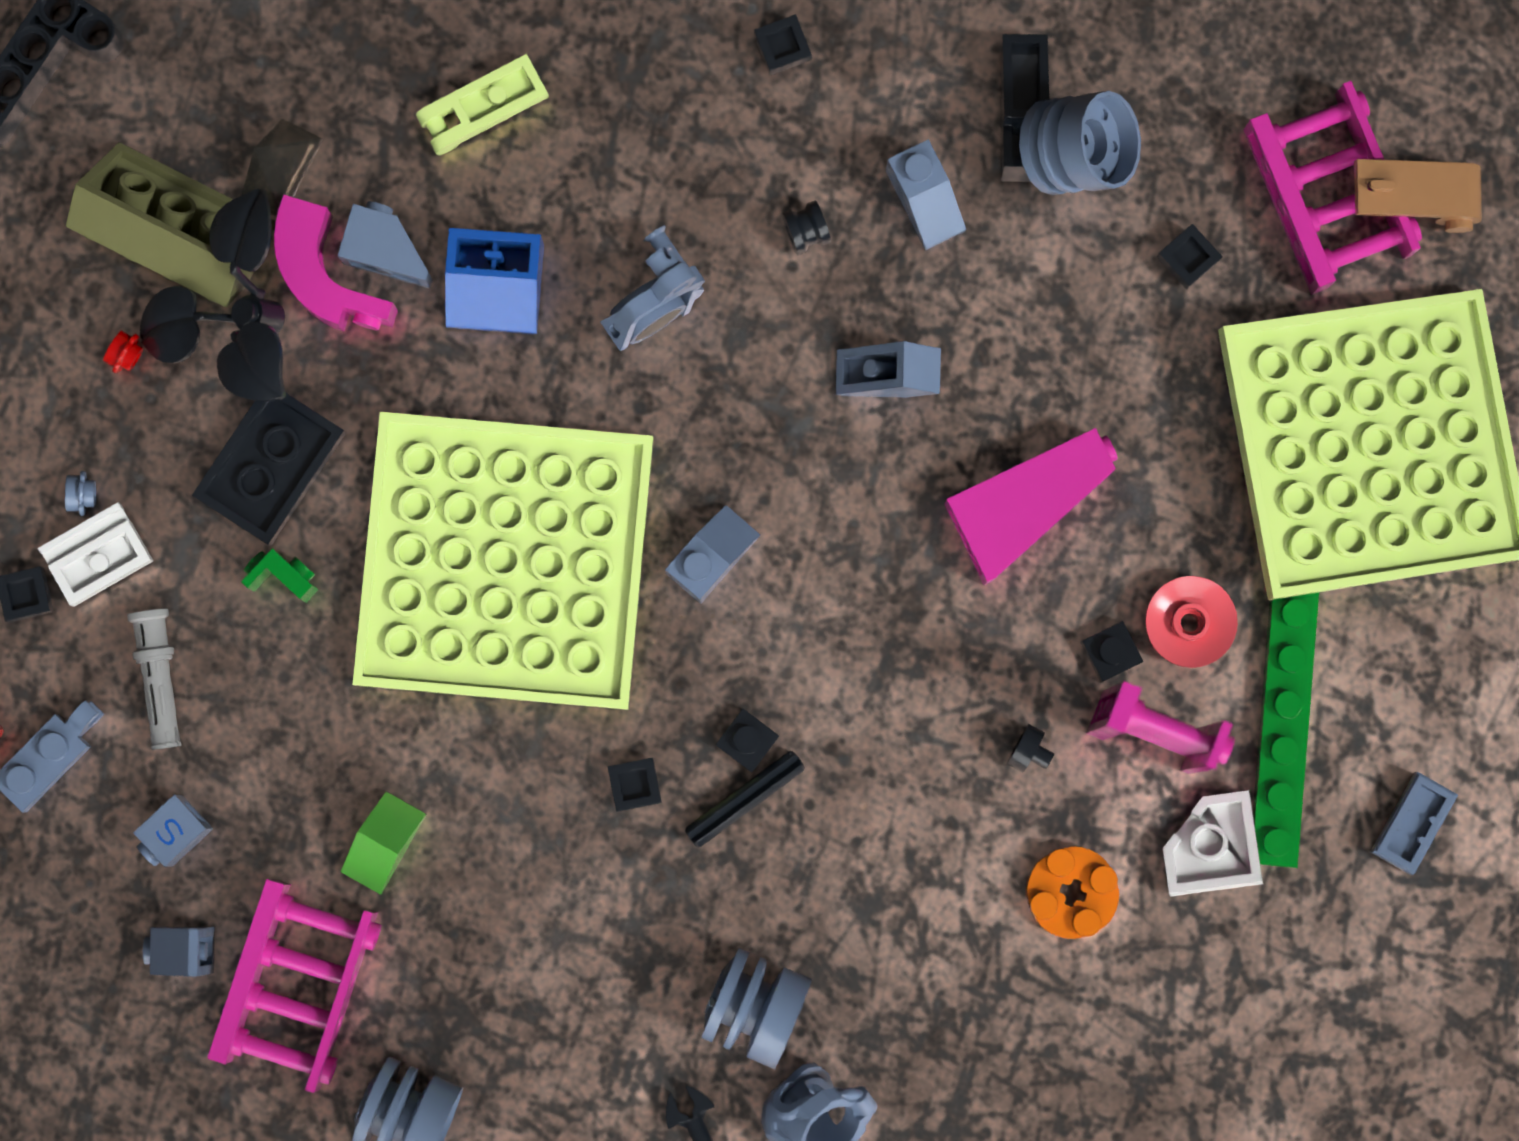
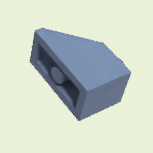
M929 139L887 160L885 171L925 251L966 231L950 181Z
M367 201L366 207L353 204L338 253L341 262L347 266L431 288L433 279L398 217L392 215L393 209L371 201Z
M901 341L837 350L836 395L907 398L940 394L941 348Z
M726 505L681 550L665 569L666 574L701 604L761 535Z
M151 927V935L145 936L143 941L144 964H150V975L198 977L214 973L215 927Z

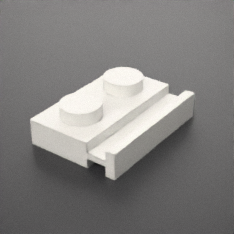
M118 502L38 548L69 605L73 607L153 562L134 525L126 515L122 504Z

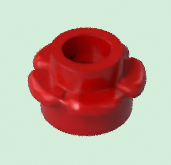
M121 330L109 345L103 362L113 367V373L117 374L123 368L130 372L138 362L144 349L138 345V334L135 333L131 336Z

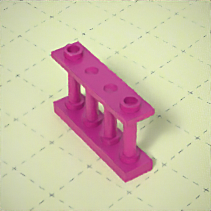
M1352 80L1343 83L1335 93L1338 102L1336 105L1279 126L1277 123L1272 124L1268 114L1265 113L1250 119L1243 129L1311 295L1328 289L1336 281L1334 274L1338 272L1337 268L1396 245L1402 259L1411 257L1421 248L1419 241L1422 240L1421 230L1414 217L1385 216L1390 227L1389 229L1330 251L1329 248L1323 249L1317 232H1320V226L1355 213V194L1313 209L1311 206L1306 207L1300 191L1303 190L1304 184L1353 166L1356 159L1384 160L1367 119L1370 115L1368 102L1362 91L1356 92ZM1346 121L1355 143L1354 146L1297 168L1294 164L1288 165L1282 150L1286 148V143Z
M1126 681L1102 691L1086 734L1105 740L1128 733L1185 756L1180 771L1186 774L1215 770L1218 762L1224 765L1227 762L1235 742V738L1229 736L1233 724L1221 721L1196 728L1144 707L1145 702L1138 699L1142 688Z
M266 879L207 1059L227 1064L233 1061L235 1055L241 1057L243 1053L310 1074L305 1090L315 1093L321 1089L322 1083L329 1085L332 1081L338 1058L331 1055L366 949L374 950L382 924L375 923L378 912L370 909L364 910L360 922L295 902L293 901L294 896L288 895L291 884L276 879ZM289 919L354 940L346 966L344 967L279 946V941L273 939L278 922L285 923ZM272 964H276L339 984L331 1011L265 991V986L259 984L264 966L271 967ZM260 1008L325 1029L317 1055L314 1056L249 1035L250 1030L244 1028L249 1010L256 1012Z

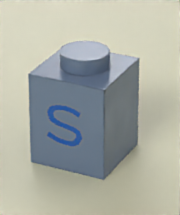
M174 794L133 833L141 841L137 845V849L152 865L157 866L161 863L164 867H173L213 830V827L183 795Z

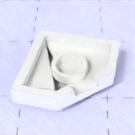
M1249 790L1202 797L1176 834H1173L1163 847L1170 896L1263 884Z

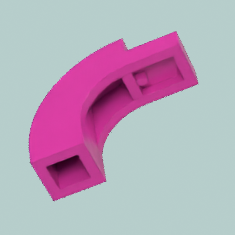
M283 195L275 222V255L284 281L304 308L321 322L343 332L345 331L349 315L354 316L353 323L368 329L379 330L381 324L393 328L398 312L393 302L343 288L329 278L323 260L324 245L333 219L329 209Z

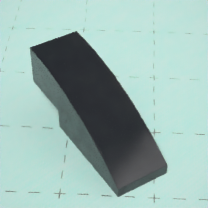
M1002 34L1001 181L1031 182L1022 164L1019 148L1020 129L1026 112L1035 102L1049 99L1048 34Z

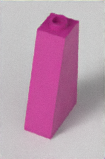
M1094 428L962 491L945 501L944 505L983 585L994 581L1116 470L1113 462L1118 460V457L1107 435L1100 437L1097 429Z

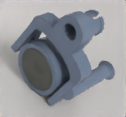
M666 226L654 230L643 240L650 242L656 251L645 262L651 267L657 278L627 295L611 310V316L600 321L620 352L626 349L629 343L633 345L652 336L670 324L680 314L682 317L689 314L694 301L704 292L702 285L705 279L696 266L689 267L666 235Z

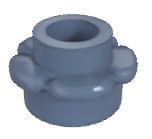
M81 471L80 475H67L65 507L68 512H79L80 516H84L87 512V507L95 508L96 480H88L86 472Z

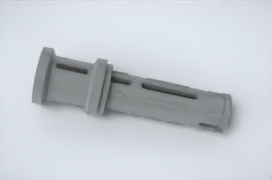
M154 609L127 614L128 622L133 623L137 650L133 652V660H136V664L141 665L152 750L181 746L170 676L169 660L173 659L174 647L168 645L165 618L169 616L168 609Z

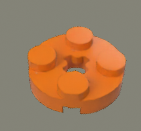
M1070 846L1053 850L1036 862L1029 873L1026 883V898L1035 920L1044 930L1061 938L1078 939L1093 936L1111 921L1117 910L1119 902L1117 874L1102 856L1090 849ZM1073 879L1081 882L1080 890L1085 893L1083 901L1075 900L1072 906H1068L1065 904L1066 896L1060 893V887L1062 884L1071 885Z

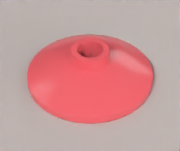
M1198 576L1179 577L1160 587L1151 598L1145 616L1146 633L1155 651L1166 661L1186 668L1206 666L1221 658L1231 647L1238 626L1237 612L1227 592L1217 583ZM1184 615H1192L1196 619L1197 627L1194 631L1188 632L1182 628L1181 619Z

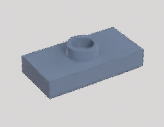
M1414 772L1370 852L1407 874L1414 875L1458 794L1425 775Z

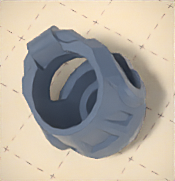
M816 1063L803 1064L770 1092L763 1103L761 1124L768 1141H857L866 1131V1125L877 1110V1103L865 1087L833 1088L828 1072ZM845 1107L844 1117L836 1125L828 1113L833 1108Z

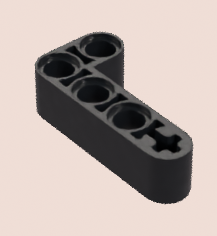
M37 0L0 54V105L5 109L4 112L0 111V148L10 140L72 47L98 62H110L121 54L124 47V38L121 31L105 13L84 0ZM62 5L71 6V12L65 20L52 21L53 13L58 7ZM99 29L109 30L108 38L103 44L90 45L91 35ZM37 42L46 43V49L40 57L36 59L27 58L28 50L33 44ZM19 79L20 88L18 92L10 97H4L2 95L4 85L10 80Z

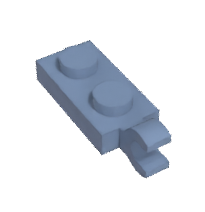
M85 700L74 710L67 722L59 714H55L0 769V791L22 813L28 812L91 748L82 736L103 717L104 713L92 701L88 703Z

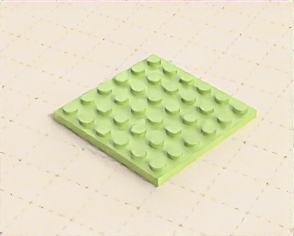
M1482 289L1228 325L1218 329L1268 600L1519 560V477Z
M380 412L352 685L629 710L654 437L650 435Z

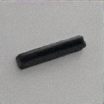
M788 751L689 824L685 829L687 836L696 847H702L801 774L805 769L804 764L795 752Z

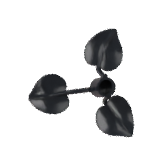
M255 189L226 203L214 216L209 232V242L213 256L220 262L231 263L230 273L251 294L238 299L232 306L231 314L196 313L197 299L192 290L181 286L168 287L158 292L149 301L140 322L142 345L157 360L171 364L185 361L196 350L200 340V328L197 321H217L236 324L240 330L231 333L232 343L224 346L219 352L217 372L221 383L228 391L239 397L255 401H272L286 397L283 383V351L278 336L285 322L284 309L280 303L265 299V290L257 288L241 271V269L249 272L258 270L264 263L270 249L272 231L271 210L265 190Z

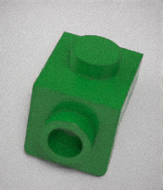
M273 548L267 554L263 551L259 552L250 560L244 568L247 576L241 581L249 590L255 592L273 574L300 600L306 603L319 590L310 582L315 574L295 556L289 562Z

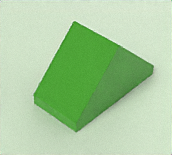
M386 791L357 831L340 872L381 895L427 814Z

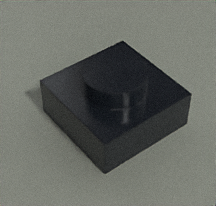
M796 14L754 30L756 42L770 76L812 60L811 51Z
M1193 223L1157 255L1158 259L1186 290L1223 258Z
M39 566L0 576V601L5 622L11 623L54 612L43 567Z
M1123 621L1080 642L1100 683L1144 662Z
M743 708L715 745L752 773L780 736Z
M653 758L608 766L616 812L662 803Z

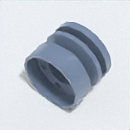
M1102 91L1076 97L1065 96L1035 102L1026 112L1020 129L1019 148L1022 164L1029 180L1041 192L1059 195L1067 192L1077 193L1083 190L1115 189L1126 185L1135 174L1140 160L1141 136L1138 121L1131 105L1120 94Z
M739 948L733 959L720 973L705 1009L704 1032L701 1038L712 1042L721 1023L730 1027L723 1048L730 1050L741 1033L749 1035L746 1057L775 1069L798 1018L812 979L784 967L772 984L764 982L767 960L760 957L753 975L750 976L742 972L750 952Z
M389 1057L379 1073L372 1078L362 1098L355 1117L352 1141H370L373 1135L378 1137L377 1141H444L458 1107L463 1086L435 1075L429 1081L423 1093L415 1090L418 1068L410 1066L401 1084L395 1081L401 1061Z

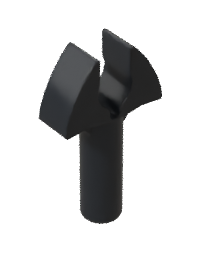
M686 1084L685 1087L690 1097L694 1100L693 1117H689L687 1113L677 1108V1102L672 1092H670L666 1106L668 1129L680 1125L687 1128L693 1141H713L703 1120L706 1110L714 1108L715 1104L699 1089Z

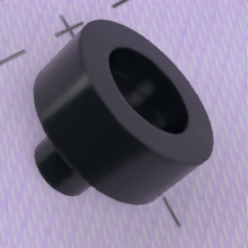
M1028 723L1018 739L1007 764L1023 773L1030 762L1047 769L1055 753L1040 746L1045 732Z

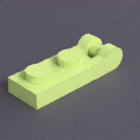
M525 54L425 106L416 113V117L421 126L428 128L433 137L430 143L436 155H442L455 149L460 143L545 100L549 96L528 55ZM455 112L460 124L448 129L443 119L445 116Z

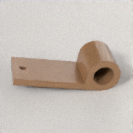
M1356 159L1354 161L1355 215L1436 218L1437 224L1445 225V231L1449 233L1472 231L1473 224L1482 221L1481 166L1478 164ZM1367 184H1369V187L1372 189V191H1369L1367 189Z

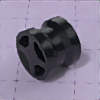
M816 200L807 203L804 210L798 212L788 210L782 213L788 237L797 256L806 253L808 247L814 244L825 246L831 243L825 218Z

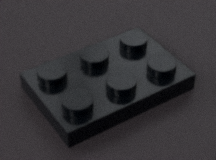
M287 393L285 398L279 400L254 401L192 496L271 547L346 432Z

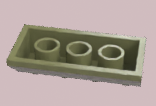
M120 142L75 184L66 227L226 308L245 288L230 273L231 263L220 262L213 256L209 242V232L214 216L226 203L233 199ZM271 219V239L274 235L276 222ZM241 269L242 273L250 280L254 271L249 272Z

